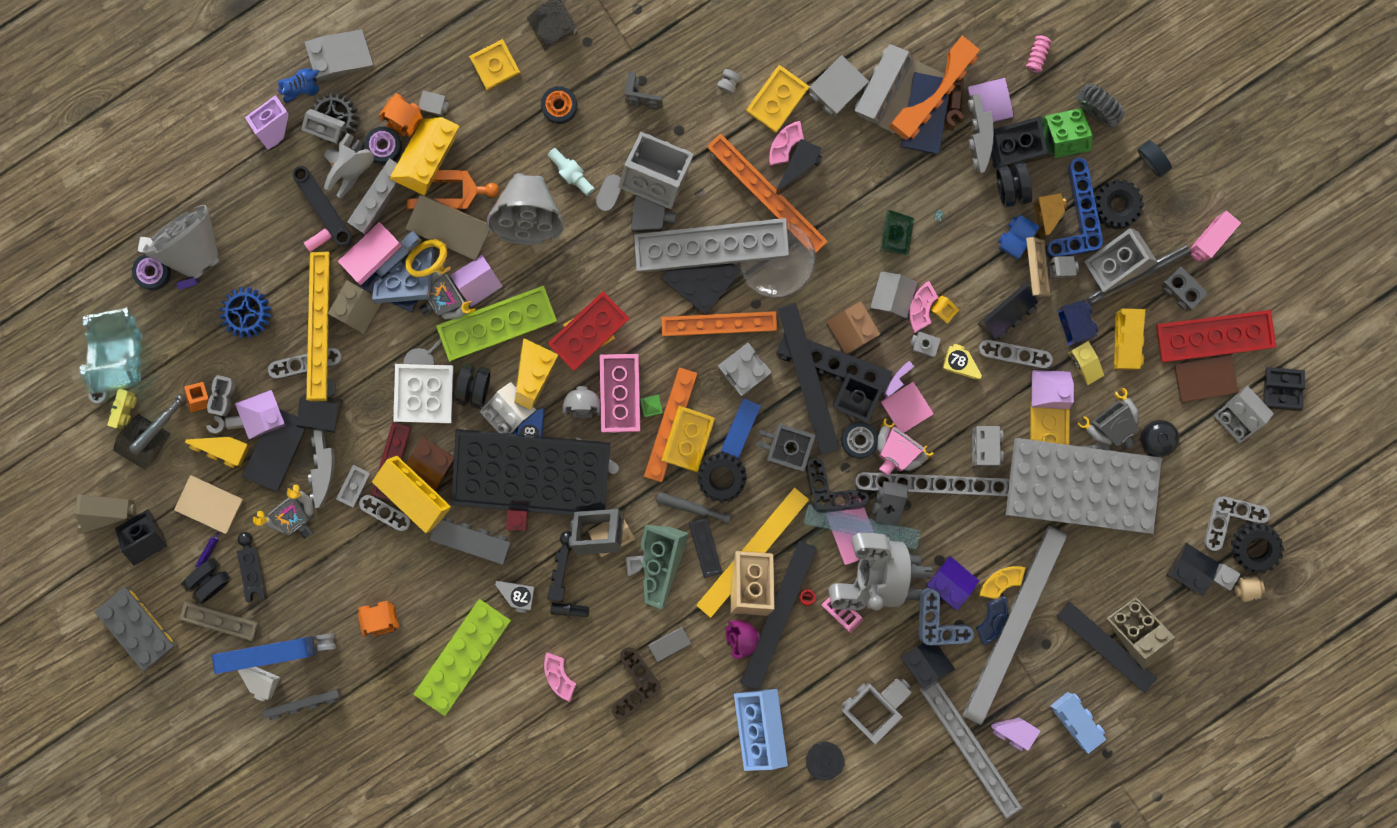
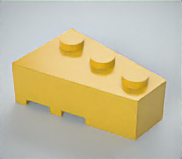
M1121 309L1115 312V370H1139L1143 366L1144 355L1142 354V347L1144 346L1143 334L1146 309Z
M523 339L514 398L515 403L532 410L556 365L558 354Z

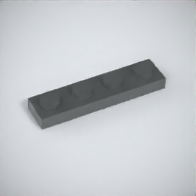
M340 689L265 709L262 711L263 717H270V720L282 717L281 713L288 712L291 715L300 712L302 707L307 706L309 710L319 707L318 703L326 701V705L338 701L337 698L341 697L342 694Z

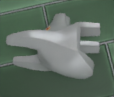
M348 133L340 142L339 151L331 148L327 149L324 157L332 166L324 189L330 191L340 178H343L342 185L336 195L339 198H342L354 186L359 175L365 172L374 161V154L368 149L361 150L364 145L362 141L357 139L352 148H348L354 136Z

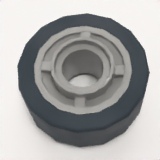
M855 422L849 425L843 432L841 438L842 447L851 457L857 459L866 458L877 449L878 434L870 424ZM857 435H862L865 439V443L862 446L855 443Z

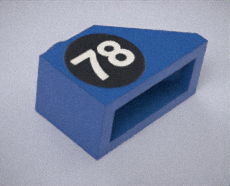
M537 410L519 425L518 430H515L514 434L542 436L545 410Z

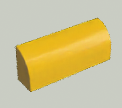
M398 456L387 459L372 481L425 533H428L437 526L451 508L444 499Z

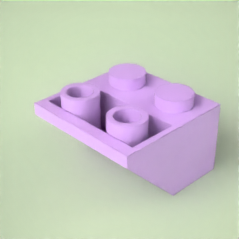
M1019 717L992 723L990 726L994 729L993 734L1003 740L1009 738L1011 740L1009 744L1020 751L1023 748L1029 751L1040 733V730Z

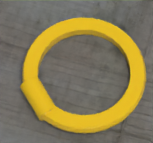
M433 239L417 245L407 257V272L414 277H425L437 271L446 260V244ZM429 247L440 249L439 258L431 267L422 271H416L412 268L414 258L422 250Z

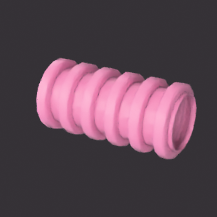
M1041 35L1035 37L1036 41L1033 43L1034 47H1032V53H1030L1031 58L1028 59L1029 64H1026L1028 70L1036 73L1042 72L1043 61H1046L1047 50L1050 49L1049 45L1052 44L1051 39Z

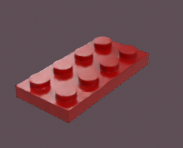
M602 291L547 344L575 371L630 318Z

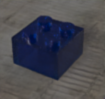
M1085 299L1065 305L1057 310L1068 346L1097 336L1098 327L1095 321L1092 322L1090 316L1092 309Z

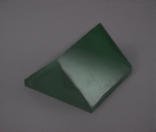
M887 210L884 216L879 251L909 255L914 218Z

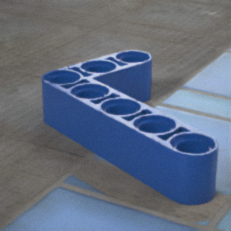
M1083 158L1074 159L1068 166L1080 235L1051 241L1045 248L1046 255L1051 259L1094 252L1103 243L1087 161ZM1074 164H1080L1082 172H1076ZM1078 182H1082L1085 184V191H1081L1078 189ZM1081 201L1089 203L1090 207L1088 210L1082 208ZM1086 219L1093 222V228L1085 226ZM1089 238H1094L1097 241L1096 247L1089 245ZM1071 241L1078 244V250L1070 248ZM1051 245L1059 247V254H1054L1051 251Z
M313 636L212 654L211 656L214 674L307 658L315 656L316 652Z

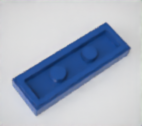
M743 398L721 449L722 452H727L739 458L761 405Z

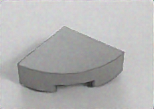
M643 556L626 557L628 576H632L641 570Z

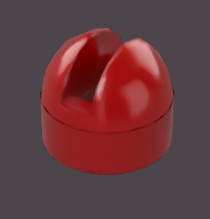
M804 590L800 595V602L805 606L812 605L816 598L814 592ZM802 598H810L812 601L803 600Z

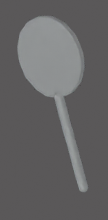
M441 338L428 351L422 348L409 351L404 358L403 364L434 365L431 353L442 343Z

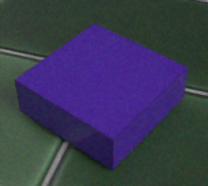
M191 277L178 281L176 284L178 289L181 290L199 284V278Z

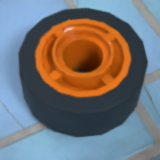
M555 86L544 93L541 99V109L544 116L550 122L564 124L575 116L577 101L570 89L563 86ZM558 101H562L564 103V107L562 109H556L554 107V104Z

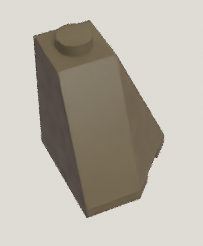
M77 494L75 516L76 520H79L81 526L78 525L77 527L79 534H88L130 520L135 513V504L130 499Z

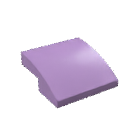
M1005 78L967 88L969 96L980 94L983 111L992 112L993 123L1013 118Z
M910 361L901 367L890 380L883 395L885 399L904 385L899 378L914 367Z

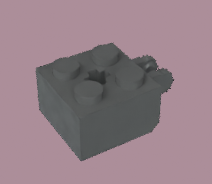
M778 424L775 434L760 430L759 434L761 436L773 439L772 445L761 441L756 442L755 445L770 450L766 461L802 473L804 472L814 442V434L782 424ZM793 443V447L796 448V451L788 453L786 445Z

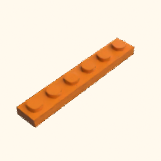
M776 311L661 317L662 337L777 331Z
M680 367L678 369L644 474L646 478L659 482L663 481L668 466L667 462L661 461L678 406L687 407L697 376L696 372Z

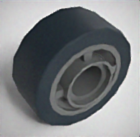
M1149 140L1138 148V153L1143 162L1156 176L1162 177L1172 169V165L1165 153L1153 141Z

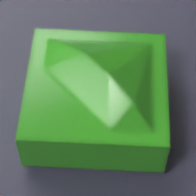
M659 394L640 399L644 418L663 414Z

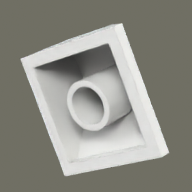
M258 667L238 670L249 692L255 694L254 698L261 701L272 698L281 677Z

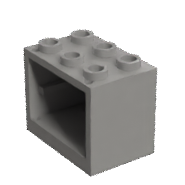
M640 132L624 165L618 188L672 209L687 177L694 154L669 142L657 139L652 135Z

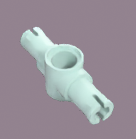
M556 148L548 153V157L557 165L558 173L569 185L571 183L576 185L586 196H589L595 190L584 178L582 168L573 159H566Z

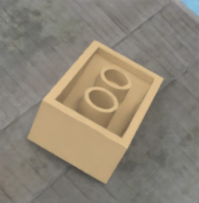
M736 551L731 586V613L768 616L774 610L773 554Z

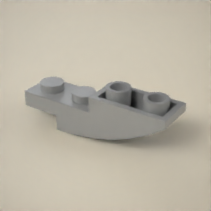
M976 94L969 96L968 107L970 112L973 111L974 119H972V126L974 130H977V134L970 135L968 144L970 151L974 153V158H972L974 170L977 169V172L982 173L985 172L990 159L994 131L992 112L983 111L981 96Z
M314 430L311 440L312 446L316 447L314 464L318 466V469L311 470V474L308 475L309 485L313 487V493L310 494L313 505H315V508H322L333 482L335 453L334 448H326L325 432Z

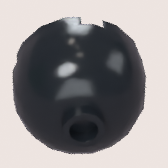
M1167 420L1151 421L1144 426L1140 434V443L1144 451L1153 457L1162 458L1169 456L1179 445V432L1174 424Z

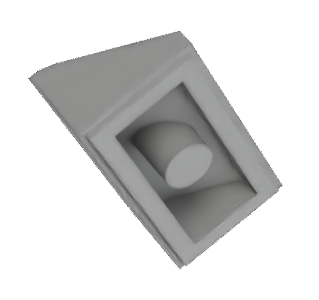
M309 109L305 113L301 130L337 144L345 122Z
M680 627L648 646L658 662L690 645L691 642L683 627Z

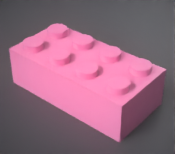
M600 355L601 432H641L639 355Z

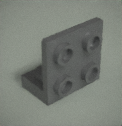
M628 72L624 93L625 102H628L631 106L647 105V108L658 110V107L663 108V97L638 93L639 79H636V73Z

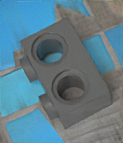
M1182 267L1177 268L1161 284L1164 287L1163 291L1168 296H1173L1177 300V305L1182 310H1192L1208 294ZM1173 279L1180 281V288L1173 286ZM1187 292L1194 295L1193 302L1186 299Z

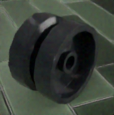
M1025 162L1014 163L1012 170L1008 165L997 166V188L1003 207L1014 206L1016 199L1021 205L1031 203L1032 186Z
M464 363L457 380L455 404L466 406L471 396V407L482 410L488 393L491 369L480 367L475 376L474 365Z
M211 558L200 565L181 583L186 592L196 590L193 593L192 599L198 606L215 596L232 579L226 571L217 573L221 565L215 558Z

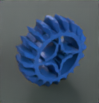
M240 287L239 294L235 289L232 290L234 296L232 297L227 294L226 297L229 301L222 300V304L226 306L219 309L225 312V314L219 316L220 319H226L222 325L228 326L226 331H233V336L235 337L240 333V338L244 339L246 334L248 338H252V332L259 336L258 329L264 332L265 328L262 325H269L270 322L266 321V318H272L271 314L266 313L272 310L270 306L265 307L269 300H263L265 295L263 293L258 295L259 290L257 289L252 292L250 287H247L246 292L243 287ZM245 298L240 307H233L238 300ZM251 298L257 301L260 312L252 309ZM247 308V310L253 314L249 313L246 314L244 317V315H242L239 312L246 311ZM231 314L239 316L241 327L235 325ZM259 317L254 325L247 328L252 318Z

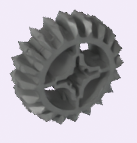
M1086 84L1076 96L1080 107L1084 109L1083 111H1086L1091 117L1105 126L1115 127L1122 121L1125 115L1124 108L1118 103V100L1097 85Z
M330 92L328 98L324 93L322 94L323 100H320L318 97L316 98L317 105L311 103L315 111L321 113L326 106H329L328 111L324 113L325 115L332 117L331 115L335 114L338 120L343 122L348 120L339 138L341 141L344 138L343 136L347 133L349 134V131L356 132L353 125L358 126L359 123L354 119H358L360 116L355 113L358 111V108L352 107L354 102L353 100L348 101L349 97L347 95L342 98V94L338 92L335 97L334 93ZM336 104L346 107L348 114L338 112Z

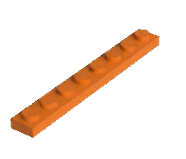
M721 133L707 146V149L777 219L786 218L787 229L813 255L828 242L781 194H776L777 190Z

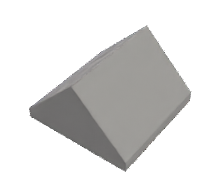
M880 272L870 308L907 319L917 282L901 274Z

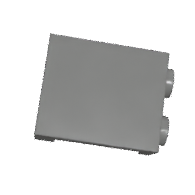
M841 55L809 87V95L815 102L819 101L824 105L823 109L830 116L833 114L836 117L865 88L869 81Z

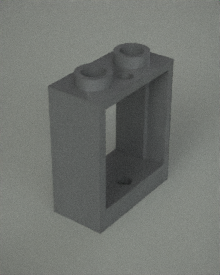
M619 509L574 512V520L571 521L572 536L569 537V546L576 555L621 552L624 517ZM610 522L608 539L581 541L583 524Z

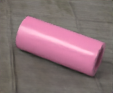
M327 228L304 242V244L311 252L331 239L332 236Z

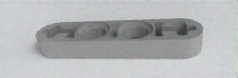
M984 340L978 346L979 354L985 358L1040 369L1049 367L1053 361L1052 355L1043 350L992 340ZM989 344L990 348L995 349L996 345H999L997 356H994V351H989L986 354L982 346ZM1003 347H1008L1011 350L1010 357L1004 358L1001 355ZM1021 351L1029 353L1030 358L1028 361L1024 362L1020 359ZM1034 353H1037L1035 357L1041 358L1043 355H1046L1045 359H1048V362L1044 363V365H1041L1039 360H1034L1035 364L1031 363Z
M328 349V357L331 356V352L338 354L335 362L328 359V367L341 363L342 353L338 349ZM308 354L272 362L268 367L269 375L275 379H282L307 373ZM295 360L301 363V368L298 371L291 369V363ZM287 362L289 373H287V370L279 371V375L273 373L276 365L283 368L286 367L284 363Z

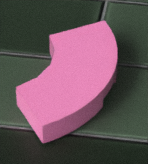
M800 121L786 126L776 136L770 149V166L789 163L791 148L799 143L801 139L804 140Z
M929 281L916 292L910 306L909 318L914 333L931 324L929 311L932 303L938 296Z
M547 652L544 661L547 681L559 697L570 702L576 683L570 680L565 673V659Z

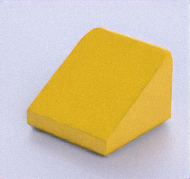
M940 296L930 308L946 324L959 311L944 296Z

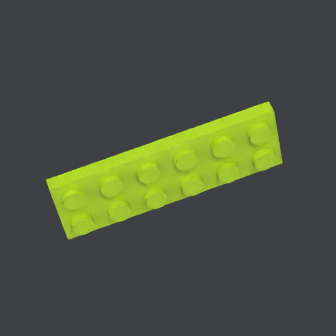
M541 286L468 313L459 319H452L436 325L448 360L451 362L556 323L557 319L545 287Z
M479 599L413 695L446 716L511 620Z

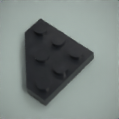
M733 263L671 269L665 273L661 280L706 315L742 270Z

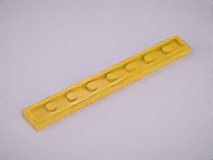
M310 252L307 401H327L329 252Z
M794 487L742 551L765 553L809 499ZM734 560L696 605L710 618L731 594Z

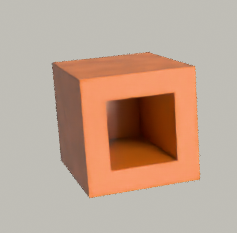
M200 382L185 386V397L190 413L207 409L209 399L204 383Z

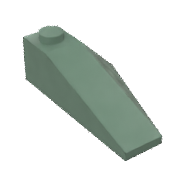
M645 525L641 540V550H643L642 568H644L645 575L643 584L646 604L659 609L664 608L682 559L689 533L672 527Z

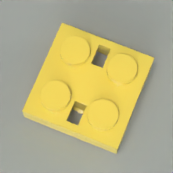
M118 388L116 400L113 403L114 406H117V409H111L107 426L123 430L129 426L131 421L129 414L131 408H134L137 402L136 393Z

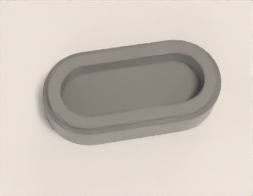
M612 174L607 176L596 198L597 207L601 211H610L616 204L622 190L618 188L621 179L618 175Z

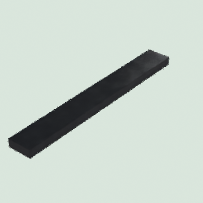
M797 303L778 307L779 316L821 455L839 450L840 447Z
M802 541L798 542L774 600V610L767 617L760 634V640L751 656L741 684L759 691L816 552V547Z

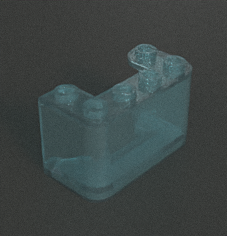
M129 308L83 316L82 324L83 326L86 325L88 330L85 334L88 342L87 364L80 365V375L89 393L96 394L138 386V382L141 381L139 353L142 352L139 340L142 339L141 329L136 327V318L134 315H131Z

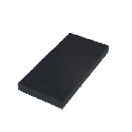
M281 409L279 410L285 426L260 435L242 477L276 492L279 491L306 431L305 428L296 426L297 416Z

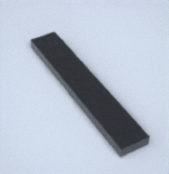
M1068 602L1058 613L1057 617L1143 693L1156 681L1157 678L1146 668L1143 669L1126 650L1071 602Z

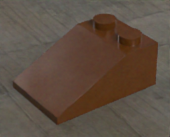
M422 437L406 464L436 492L453 466L454 456Z

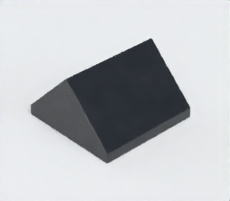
M304 394L299 399L296 426L335 433L343 400L328 397L327 401H307V394Z

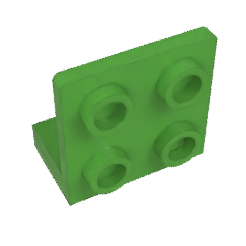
M1082 108L1045 117L1053 139L1054 158L1092 151L1093 135Z

